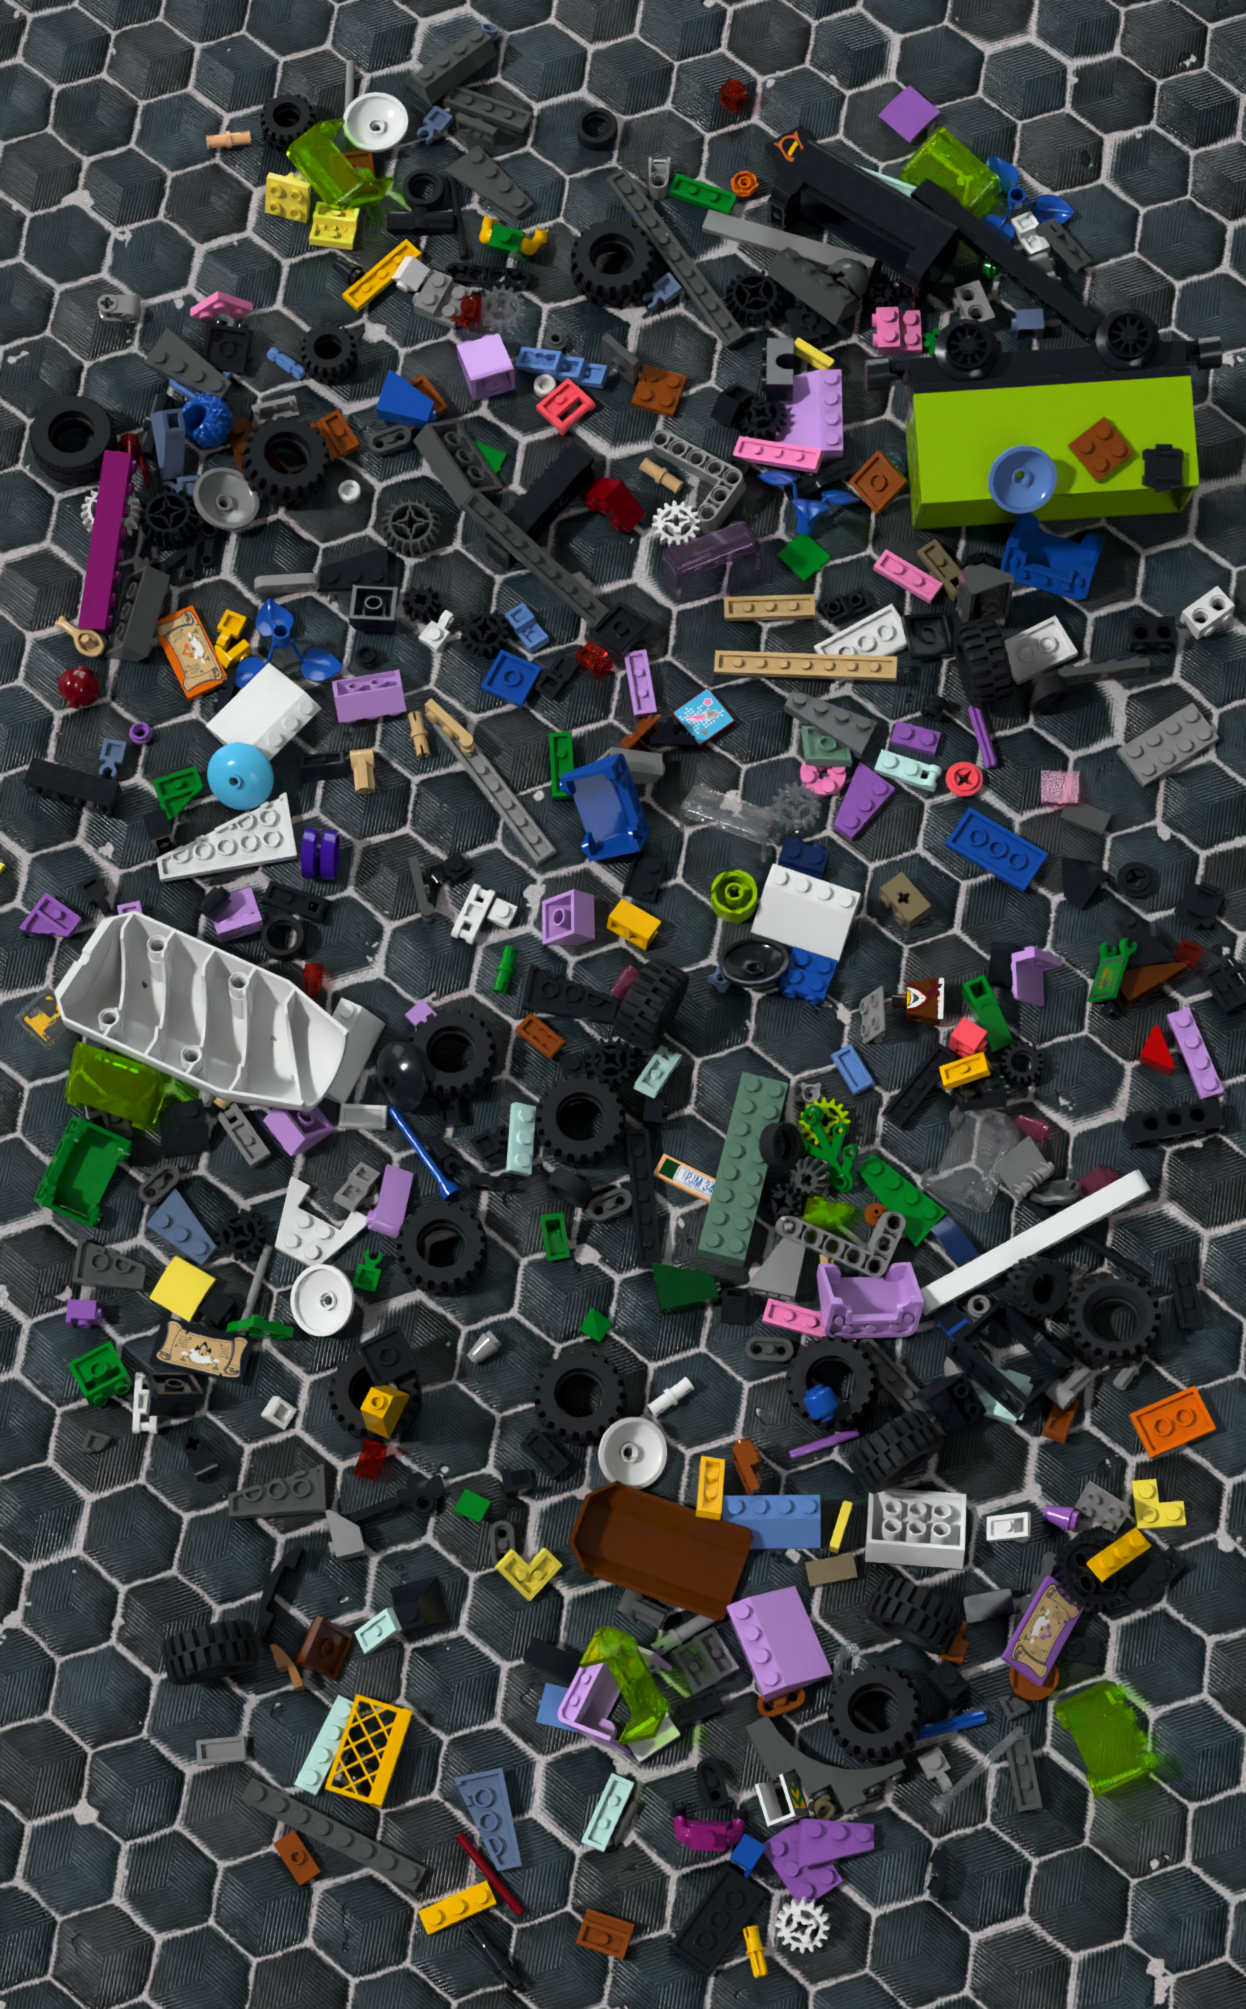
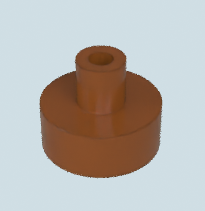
M880 1203L870 1204L864 1213L866 1224L875 1228L880 1216L888 1212L887 1208Z

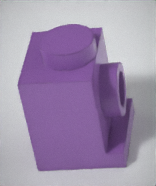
M68 1299L66 1313L68 1328L74 1329V1324L81 1328H90L91 1325H98V1322H102L103 1309L100 1308L96 1300Z

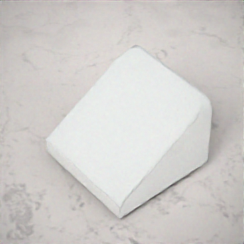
M273 1396L261 1416L285 1430L297 1409L282 1398Z

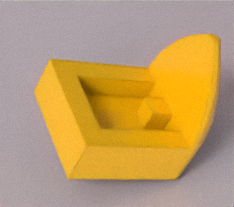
M245 639L227 653L220 646H214L219 661L226 669L236 668L241 661L252 655L250 645Z

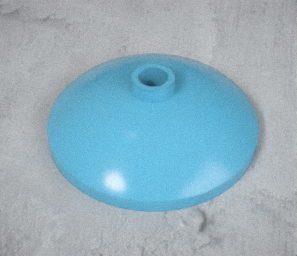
M241 742L227 744L214 753L208 764L207 778L209 786L215 797L230 808L237 810L256 808L271 794L274 785L272 766L263 752L250 744ZM233 777L238 780V784L233 782Z

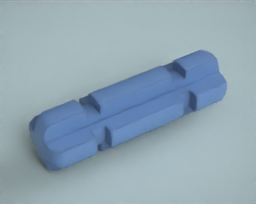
M271 347L267 352L268 359L272 362H277L276 364L288 373H293L292 376L302 379L306 374V369L300 364L296 365L297 362L284 353H280V350Z

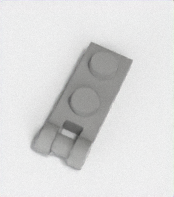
M233 1103L229 1106V1110L224 1113L220 1112L215 1116L252 1168L271 1156V1153L238 1105ZM233 1117L238 1119L232 1124L229 1123V1120Z

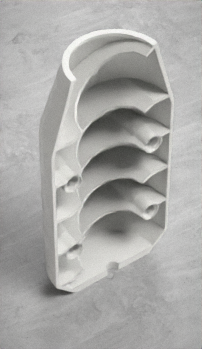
M137 911L103 919L82 949L80 959L77 962L74 961L54 991L63 1023L68 1029L229 1102L309 1112L322 1101L332 1086L343 1062L348 1044V1030L291 981ZM143 981L148 985V987H146L145 989L143 987ZM272 1035L277 1041L271 1040Z

